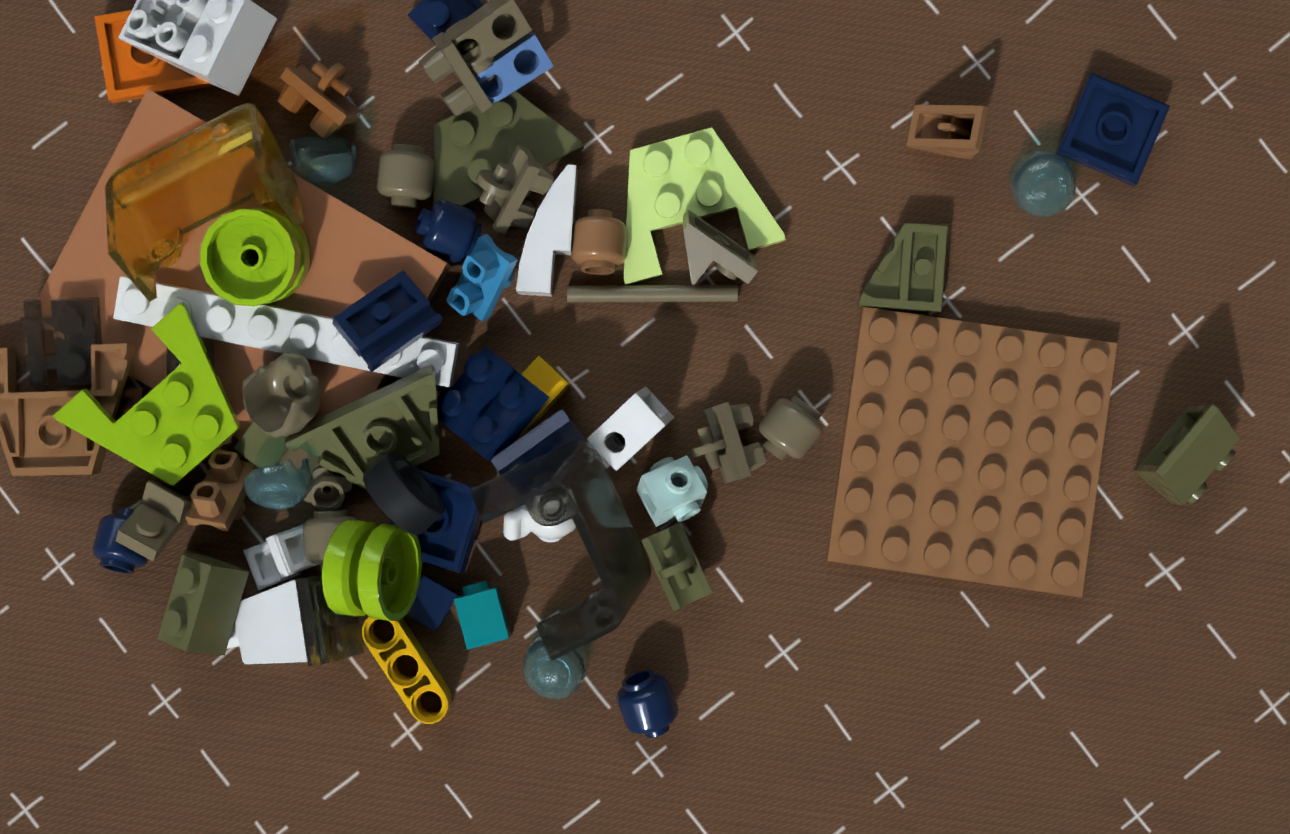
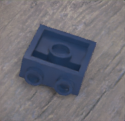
M485 346L480 353L473 354L467 359L464 366L465 372L453 387H448L440 393L437 408L438 419L451 431L464 439L481 456L492 463L490 460L515 442L550 397Z

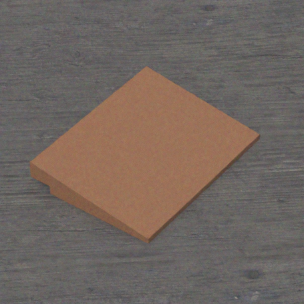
M147 88L28 316L91 352L92 344H135V352L128 375L153 389L173 372L181 362L151 330V326L113 319L120 276H130L216 294L207 284L200 266V247L208 228L224 214L238 209H275L293 218L305 232L311 254L310 269L303 284L289 297L269 303L268 305L334 317L402 270L406 272L430 302L450 265ZM254 250L253 257L259 259L257 252ZM201 337L215 374L219 376L241 426L232 436L240 440L252 424L243 404L242 381L252 372L256 371L259 366L269 365L270 362L276 360L284 353ZM307 358L312 374L318 377L321 396L320 409L310 422L381 389L389 375ZM298 448L296 451L289 449L279 462L309 481L313 478L312 471L320 466L318 464L319 458L301 448Z

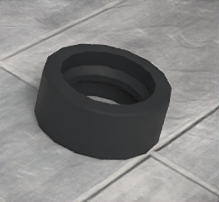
M386 453L364 473L363 482L374 502L396 525L413 535L422 534L445 512L443 501L433 485L411 462L397 453Z

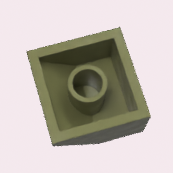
M1215 405L1188 406L1134 472L1172 504L1185 505L1187 501L1191 504L1206 490L1208 484L1204 481L1214 469L1220 471L1232 460L1236 453L1232 448L1240 438Z
M185 548L157 639L186 652L225 656L249 571Z

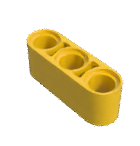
M368 617L362 627L363 640L412 716L424 724L439 722L450 710L452 694L405 620L402 618L399 621H390L394 627L393 639L382 641L374 633V624L378 619ZM402 655L413 657L418 664L417 675L413 677L402 675L397 668L398 658ZM427 691L437 693L442 700L441 710L438 712L426 711L421 705L422 693Z

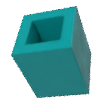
M486 580L463 586L464 595L457 596L454 602L467 650L509 639L512 632L499 585L489 588Z

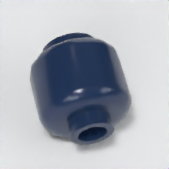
M439 200L434 203L430 210L422 209L416 222L415 233L421 235L420 243L422 249L448 261L459 262L465 256L471 254L478 237L481 236L482 225L477 223V217L473 210L446 200Z
M119 508L118 514H109L101 518L93 545L94 556L101 560L100 567L114 572L134 574L135 568L144 567L148 563L149 559L115 541L118 530L135 511L134 509Z
M642 670L626 677L622 681V687L619 689L616 697L624 723L629 731L636 734H645L648 738L658 737L666 733L670 728L669 724L678 715V705L669 681L664 676L655 674L652 670Z

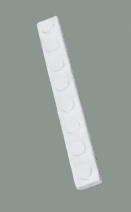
M120 276L113 319L153 327L174 307L184 302L191 313V320L200 337L279 353L294 352L302 354L308 359L370 371L364 359L355 353L332 324L333 317L268 304L255 307L240 306L214 293L130 276ZM423 336L373 372L404 378L433 365L436 373V385L450 387L453 382L460 343Z

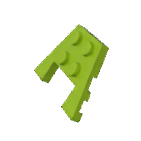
M184 302L179 303L151 328L181 364L120 419L115 421L87 389L81 390L53 415L60 423L172 486L181 481L241 427L219 376H216L207 356V349L203 340L199 337L191 320V313Z

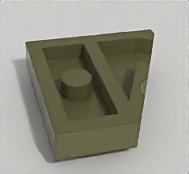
M904 223L860 295L857 306L941 312L948 226Z

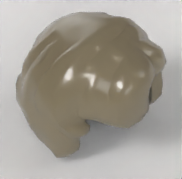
M294 352L284 353L276 360L270 362L269 365L259 366L256 371L252 372L242 381L245 410L252 423L270 437L284 438L301 432L320 409L319 380L317 376L312 374L310 363L302 354Z

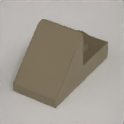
M690 210L684 213L683 231L691 284L695 285L712 261L716 262L715 267L729 279L735 280L738 277L749 284L758 272L757 256Z
M149 480L146 483L140 505L120 527L115 541L154 562L187 521L185 516L193 502L192 498L162 481Z

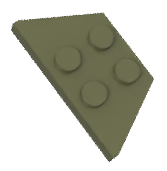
M516 91L497 102L491 103L493 106L483 113L475 106L456 117L453 115L434 124L435 171L433 205L439 200H446L466 207L479 201L484 191L476 182L479 171L490 170L494 172L499 162L507 165L517 145L528 148L535 161L546 167L583 150L584 146L580 139Z
M433 365L425 367L310 422L301 432L285 437L286 446L293 451L301 448L319 458L318 464L332 472L343 474L348 481L363 489H366L363 482L364 473L388 452L401 455L414 466L439 455L440 444L435 368Z

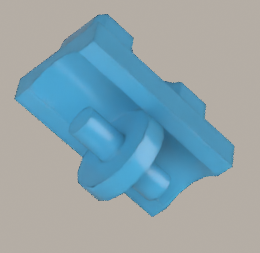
M488 234L478 237L471 254L466 257L462 265L463 271L456 286L451 289L446 299L447 303L463 316L472 313L480 321L490 318L503 289L509 287L514 279L513 269L518 260L513 255L499 249Z

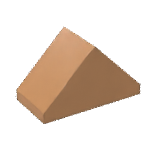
M914 105L906 146L971 160L981 150L989 108L976 105Z

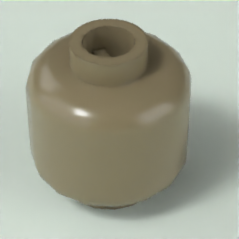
M392 144L391 151L382 153L379 158L378 192L385 197L391 198V206L416 208L417 200H426L432 196L435 171L433 158L425 154L424 147Z
M795 395L791 400L779 398L759 424V431L766 438L762 446L781 461L784 460L787 454L795 459L803 458L823 431V427L818 421L822 415Z
M348 509L313 511V518L308 519L303 524L305 559L311 563L320 564L321 572L324 554L329 539L336 527L346 519L357 520L353 516H348Z

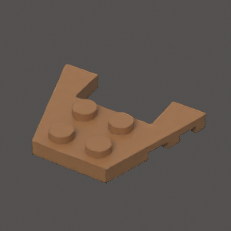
M92 344V389L88 391L115 419L135 352V344ZM0 348V441L11 475L100 474L107 449L60 423L53 417L58 410L81 390L17 392L16 348Z

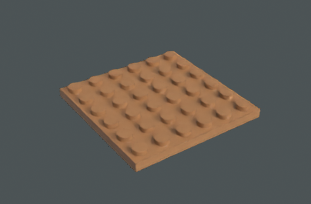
M862 307L826 561L1082 598L1118 343Z

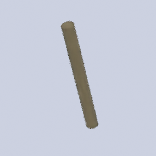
M738 285L567 286V303L738 302Z

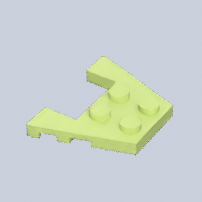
M712 127L630 150L626 219L627 242L626 259L624 262L625 285L662 276L651 232L683 224V215L687 210H690L700 218L736 209L748 251L786 240L784 232Z

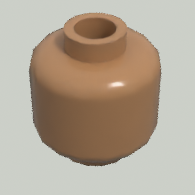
M591 209L587 212L586 217L579 218L573 223L571 258L573 262L581 266L582 272L594 275L612 274L615 272V267L625 262L627 227L625 223L613 218V212L606 209Z

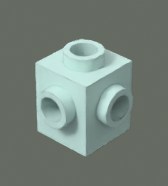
M686 455L675 461L673 457H668L655 463L650 468V472L641 476L636 491L657 527L675 518L678 522H682L698 514L707 494L708 483L699 466L693 467Z

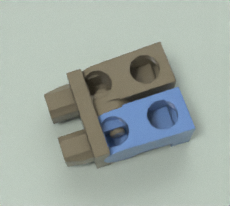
M489 0L488 3L470 16L453 24L445 33L441 32L433 37L432 40L436 47L419 60L420 65L434 84L452 72L455 74L458 82L440 94L455 117L471 110L475 106L483 113L493 106L491 103L505 98L554 67L514 0Z

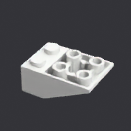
M137 0L118 38L195 77L239 96L277 18L251 0Z

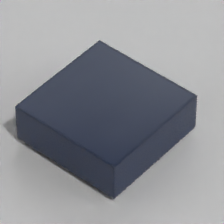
M421 573L420 585L415 601L406 615L437 632L458 593Z

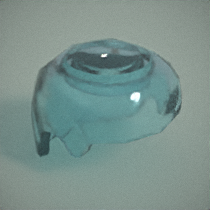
M321 136L298 137L290 141L293 169L299 177L311 184L335 185L349 178L357 165L356 146L352 145L350 152L348 141L345 138L330 137L324 139Z
M1032 150L1020 156L1009 172L1008 179L1011 185L1013 200L1020 208L1032 216L1051 217L1062 212L1070 205L1072 198L1075 196V173L1071 165L1064 157L1052 151Z
M307 458L303 459L300 469H297L292 461L288 459L279 466H265L252 470L244 480L246 495L255 504L273 510H284L300 504L307 497L311 488L309 460Z
M552 629L542 633L532 640L523 659L522 671L527 686L543 698L553 700L567 698L580 688L589 667V656L583 641L570 631Z

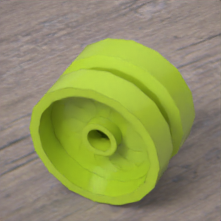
M238 209L222 215L208 228L200 247V266L207 284L219 297L235 305L255 307L285 299L303 284L310 269L311 249L305 232L288 215L275 209ZM254 250L257 252L259 259L253 257Z
M346 519L338 525L329 539L323 559L322 586L328 607L334 613L342 615L365 616L367 614L372 619L399 621L414 603L420 585L422 556L417 535L408 533L394 524H380L378 526L375 522Z

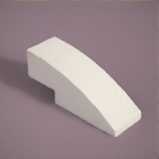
M568 164L552 184L536 212L527 234L519 263L516 292L518 294L552 297L555 254L571 255L578 177L576 165Z

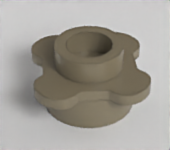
M322 466L316 467L312 471L313 478L310 484L302 488V498L306 502H311L314 507L322 511L339 509L344 501V493L352 489V482L348 481L344 475H336ZM329 486L331 490L324 491L323 488Z

